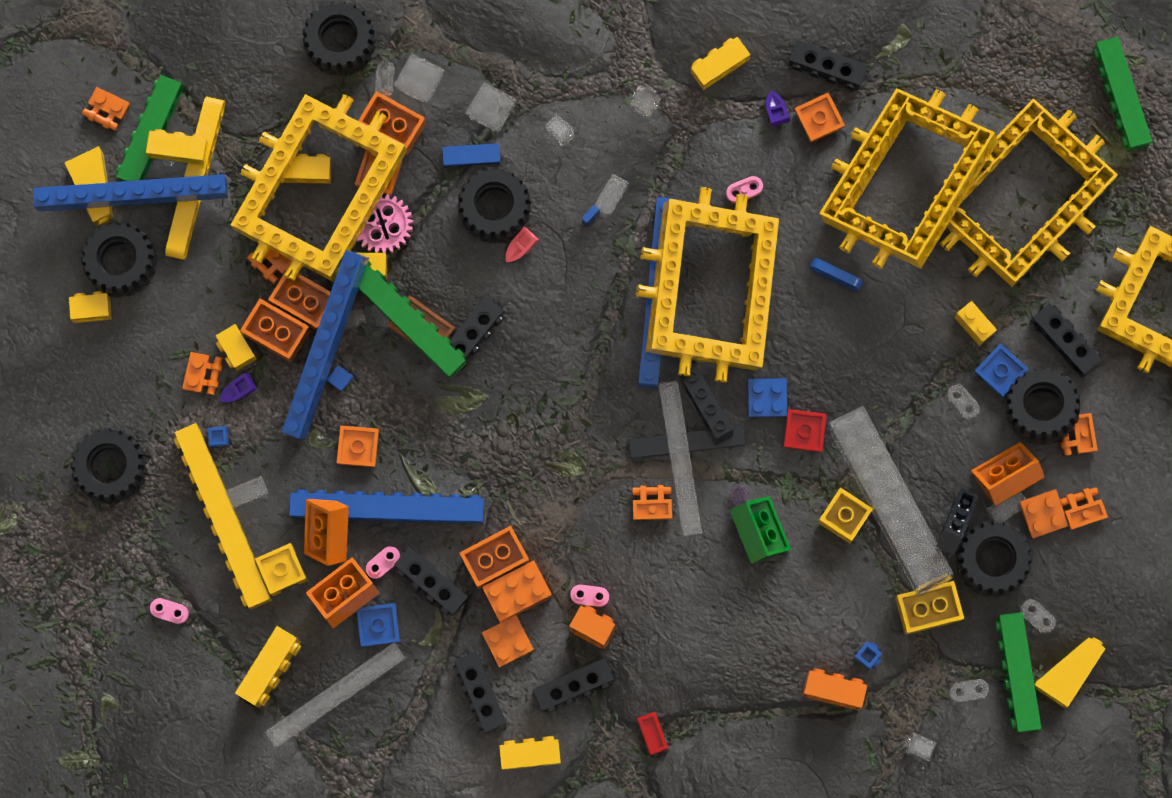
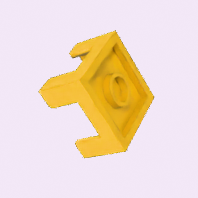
M291 543L255 558L268 591L272 596L280 594L281 590L297 583L300 585L308 581Z

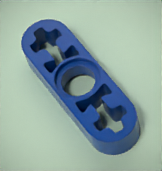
M813 258L810 269L852 290H860L863 284L860 278L825 261Z

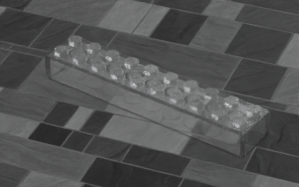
M864 406L830 421L829 431L869 506L873 508L872 512L917 596L952 580L953 571L941 549L936 547L937 542Z

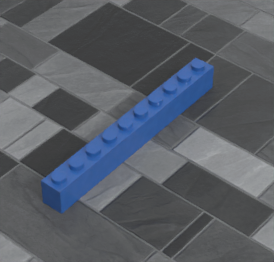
M225 174L39 187L33 188L34 207L38 212L226 199L228 198V187Z
M657 197L652 249L658 250L663 204L673 198ZM651 260L649 287H654L657 261ZM647 298L638 387L657 389L661 355L646 352L652 299Z
M345 250L282 432L298 439H304L307 436L369 260L366 256Z
M296 490V493H290L289 516L291 518L305 519L306 500L317 499L338 501L348 506V520L484 524L485 501L483 498H480V495H469V498H461V495L451 494L450 497H442V494H430V497H423V494L412 493L411 496H403V493H392V496H386L383 492H373V495H365V492L355 491L353 494H346L345 491H334V494H326L324 490H315V493H307V490Z

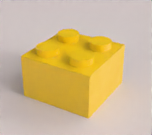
M840 488L818 523L850 544L873 508Z

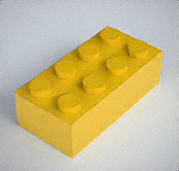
M277 626L235 694L258 708L261 705L265 706L270 698L269 692L272 688L276 689L281 680L279 676L290 667L291 663L289 660L300 651L301 646L299 644L301 641Z

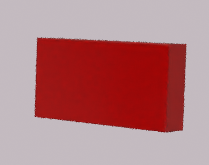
M656 712L637 718L650 756L669 749Z

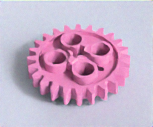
M389 194L385 198H380L371 214L376 217L375 220L366 223L357 239L358 243L363 241L362 248L368 246V252L375 249V253H379L380 250L386 253L387 250H390L393 254L394 247L401 250L399 244L406 245L404 238H411L407 232H413V228L408 225L414 223L413 220L409 219L412 217L411 212L406 213L409 209L408 206L402 207L404 204L402 200L397 203V197L394 196L391 200ZM377 209L380 210L389 236L388 240L385 238L376 213ZM387 209H392L393 214L390 216H385L384 211ZM393 226L400 228L395 234L390 232ZM376 232L382 234L378 240L372 239V235Z

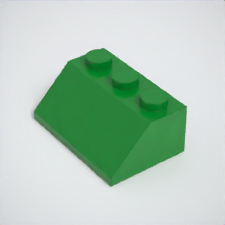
M770 496L744 502L730 510L751 564L791 550Z

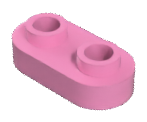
M756 176L748 177L731 184L727 188L726 197L731 203H736V197L732 193L738 192L743 194V197L748 195V199L761 193L763 183ZM750 185H755L757 188L751 190Z
M395 547L383 549L367 563L366 573L372 579L383 577L395 567V562L400 558L399 551ZM393 553V559H387V554ZM375 565L379 566L377 572L372 571V567Z
M576 585L572 588L570 594L572 601L578 605L603 607L609 601V593L602 587ZM578 591H582L584 593V596L582 598L577 597L576 594ZM598 593L603 595L602 600L596 599Z
M158 598L150 605V611L153 616L175 624H183L189 617L188 609L185 606L172 601ZM158 605L163 606L162 611H157ZM177 610L181 611L180 617L175 616Z

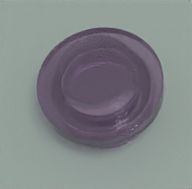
M743 486L733 487L729 493L730 501L735 505H741L748 500L746 488Z

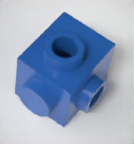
M866 641L853 659L867 670L871 667L875 669L881 662L879 657L882 653L876 644Z

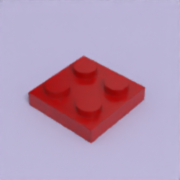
M788 409L784 448L822 453L827 414Z

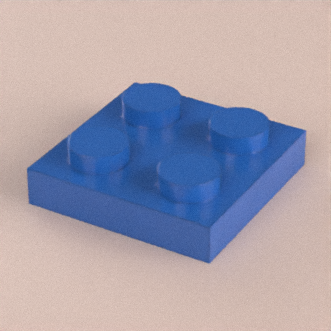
M1000 343L974 373L1003 398L1009 391L1011 384L1015 383V379L1018 376L1022 377L1024 372L1029 369Z
M786 378L748 379L749 418L787 417Z
M395 603L361 607L357 610L361 647L400 642Z

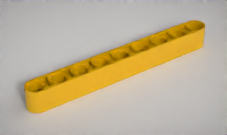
M205 97L195 133L204 136L208 142L205 165L188 163L184 177L208 175L224 113V100ZM201 200L177 203L166 245V256L182 260L186 259Z

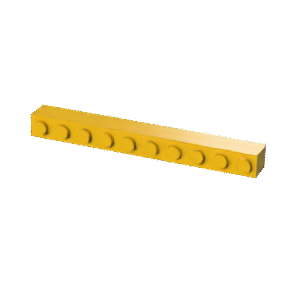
M195 423L176 431L177 438H174L175 444L184 453L181 458L185 466L189 465L191 473H188L193 484H197L199 489L196 491L200 501L205 503L206 507L203 510L207 519L211 518L213 522L211 529L214 536H219L221 542L218 543L222 554L226 553L228 560L225 562L229 571H233L235 574L233 581L236 588H240L243 593L240 598L244 607L248 606L252 610L272 601L199 426Z

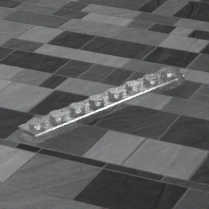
M678 381L661 383L658 385L683 536L702 534Z
M394 642L265 731L275 748H278L406 658Z

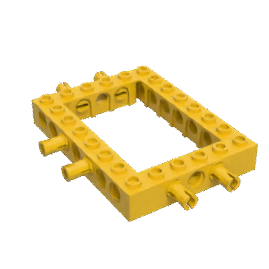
M896 88L869 133L858 128L854 129L855 132L852 131L851 139L861 142L862 145L850 164L839 159L835 160L837 164H832V170L843 174L819 213L824 223L847 233L842 244L839 246L842 251L850 253L856 241L861 240L880 249L871 262L879 269L883 268L890 255L920 269L923 267L998 143L995 132L971 122L979 111L977 107L968 104L962 116L959 117L939 108L941 102L946 97L942 91L938 93L939 90L936 89L929 102H926ZM907 121L964 146L962 156L957 164L953 165V171L948 179L944 180L942 189L938 195H935L934 202L929 210L925 211V216L920 225L914 229L915 233L910 241L906 234L898 233L888 228L886 224L881 225L873 221L869 216L866 218L856 213L853 209Z
M305 94L279 139L267 134V132L262 133L264 137H260L259 143L273 149L263 169L259 172L245 164L243 167L245 170L242 169L240 173L255 183L232 221L231 226L234 231L259 244L251 256V259L255 262L258 261L257 263L261 264L268 250H273L290 259L292 262L284 276L288 279L291 278L290 280L295 281L301 268L305 267L334 282L345 250H352L407 152L404 144L379 132L387 118L384 114L380 115V112L376 111L370 125L367 126L347 116L346 113L354 100L351 97L347 98V95L344 94L338 106L334 109ZM315 121L323 130L327 129L337 134L339 138L342 139L343 137L353 142L355 146H360L370 151L372 155L377 156L324 251L260 219L261 216L265 215V209L270 200L274 199V193L280 183H283V177L288 168L292 167V161L298 151L302 150V144L307 135L311 134V128Z
M1032 99L997 135V145L963 201L1030 131L1034 132L1087 181L1032 236L1031 240L1024 248L1019 250L1012 260H1010L1011 254L1006 248L1003 249L993 240L994 237L992 235L989 236L979 227L980 224L978 222L975 223L965 214L966 212L962 208H958L947 225L951 233L940 242L942 248L946 245V251H950L958 240H961L979 257L968 268L970 273L974 271L973 276L977 277L986 266H989L1013 287L1046 251H1051L1061 262L1068 257L1070 252L1058 243V239L1072 224H1076L1087 235L1096 227L1083 216V212L1104 192L1118 174L1095 154L1105 144L1103 139L1096 144L1100 136L1095 135L1086 146L1067 129L1077 118L1074 113L1071 115L1072 111L1067 110L1057 120L1035 99Z
M701 187L698 204L669 199L663 204L658 250L642 247L641 253L643 255H640L641 259L657 261L654 287L638 284L636 296L652 299L646 352L680 358L678 372L680 376L682 374L683 376H690L692 360L717 364L715 381L719 382L720 380L721 383H726L728 366L754 371L763 366L779 219L747 213L748 195L743 197V194L736 195L735 210L713 207L710 205L712 189L708 188L706 190L707 187ZM685 226L702 227L708 231L710 229L719 230L725 234L729 232L741 234V237H749L754 234V242L751 246L752 259L749 264L750 277L749 282H747L748 294L744 304L746 305V312L742 322L744 323L743 337L740 340L742 344L673 333Z
M1152 226L1145 232L1135 254L1132 255L1117 247L1112 258L1126 264L1128 267L1119 287L1115 288L1101 280L1096 289V292L1111 298V303L1097 330L1144 353L1137 368L1140 371L1144 368L1143 372L1149 373L1154 359L1172 367V340L1127 318L1157 255L1162 257L1164 261L1172 262V236Z

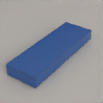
M499 143L442 147L444 167L500 163Z

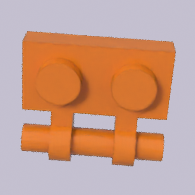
M96 87L88 102L94 108L91 111L85 108L82 115L91 122L96 121L102 124L104 128L116 131L119 124L114 122L115 118L123 121L131 104ZM100 111L109 114L108 117L104 118L100 116Z
M268 250L263 261L267 259L272 264L269 269L263 264V261L259 264L257 263L258 261L252 260L251 256L253 253L247 257L251 265L255 269L258 268L264 274L263 277L266 280H270L273 284L279 280L275 273L279 271L284 275L292 262L273 250Z
M190 352L182 389L202 394L203 387L205 386L208 387L207 394L214 395L215 389L219 385V382H217L219 372L222 371L223 367L221 365L222 358L215 357L214 363L211 364L209 363V355ZM207 370L212 371L210 380H205Z
M1080 414L1078 422L1073 429L1075 440L1070 441L1069 434H1067V437L1062 439L1060 443L1064 456L1072 455V447H1076L1077 454L1098 451L1092 414Z
M643 485L639 488H632L633 495H640L641 499L633 500V520L672 519V499H664V494H671V487H663V485L646 487V485ZM646 495H658V500H646Z
M1096 487L1092 489L1086 488L1080 493L1074 495L1071 493L1066 495L1065 498L1060 499L1062 506L1069 504L1071 508L1064 512L1070 530L1108 518L1102 499L1093 500L1092 496L1099 494ZM1085 499L1087 504L1078 507L1076 502Z

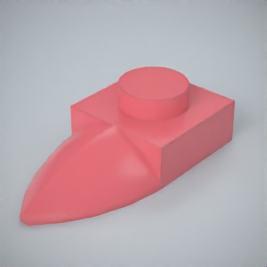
M523 227L509 244L506 252V262L515 261L524 254H528L539 241L526 227Z

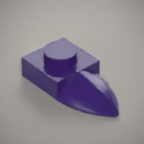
M770 91L766 98V109L772 127L790 122L783 99L777 93Z
M244 373L230 382L222 391L219 401L232 402L243 399L257 390L249 373Z

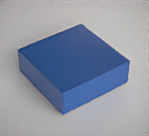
M593 205L582 217V223L588 227L600 214V209Z
M338 365L327 378V381L343 392L354 377Z
M227 426L207 428L209 448L229 446Z

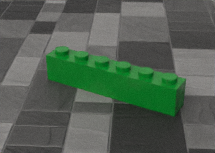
M1119 37L1099 41L1092 50L1093 57L1099 63L1098 72L1105 82L1104 91L1111 100L1109 105L1112 113L1114 112L1116 116V128L1122 134V146L1126 147L1127 152L1149 147L1152 143V138Z
M160 75L159 80H155L153 94L147 98L146 110L144 114L141 113L138 119L139 126L131 135L132 142L124 151L123 163L117 167L116 177L119 182L145 180L153 158H148L146 154L149 131L155 132L156 129L166 131L184 90L181 82Z
M1023 612L999 615L995 621L996 632L1000 633L1001 639L998 640L999 651L1003 652L1004 658L1001 659V667L1003 671H1006L1007 677L1004 679L1005 690H1009L1010 698H1007V705L1009 710L1012 709L1013 717L1010 718L1011 728L1015 729V733L1040 730V716Z

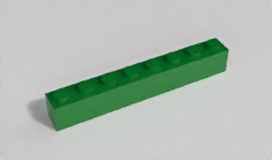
M368 260L358 290L451 380L467 364L464 359L466 357L460 349L455 350L451 346L452 342L445 335L441 337L437 333L439 329L432 322L428 324L424 320L425 315L419 309L415 311L410 306L412 303L408 298L398 295L397 292L399 290L391 282L387 284L383 280L385 276L378 269L374 271L370 267L372 264Z

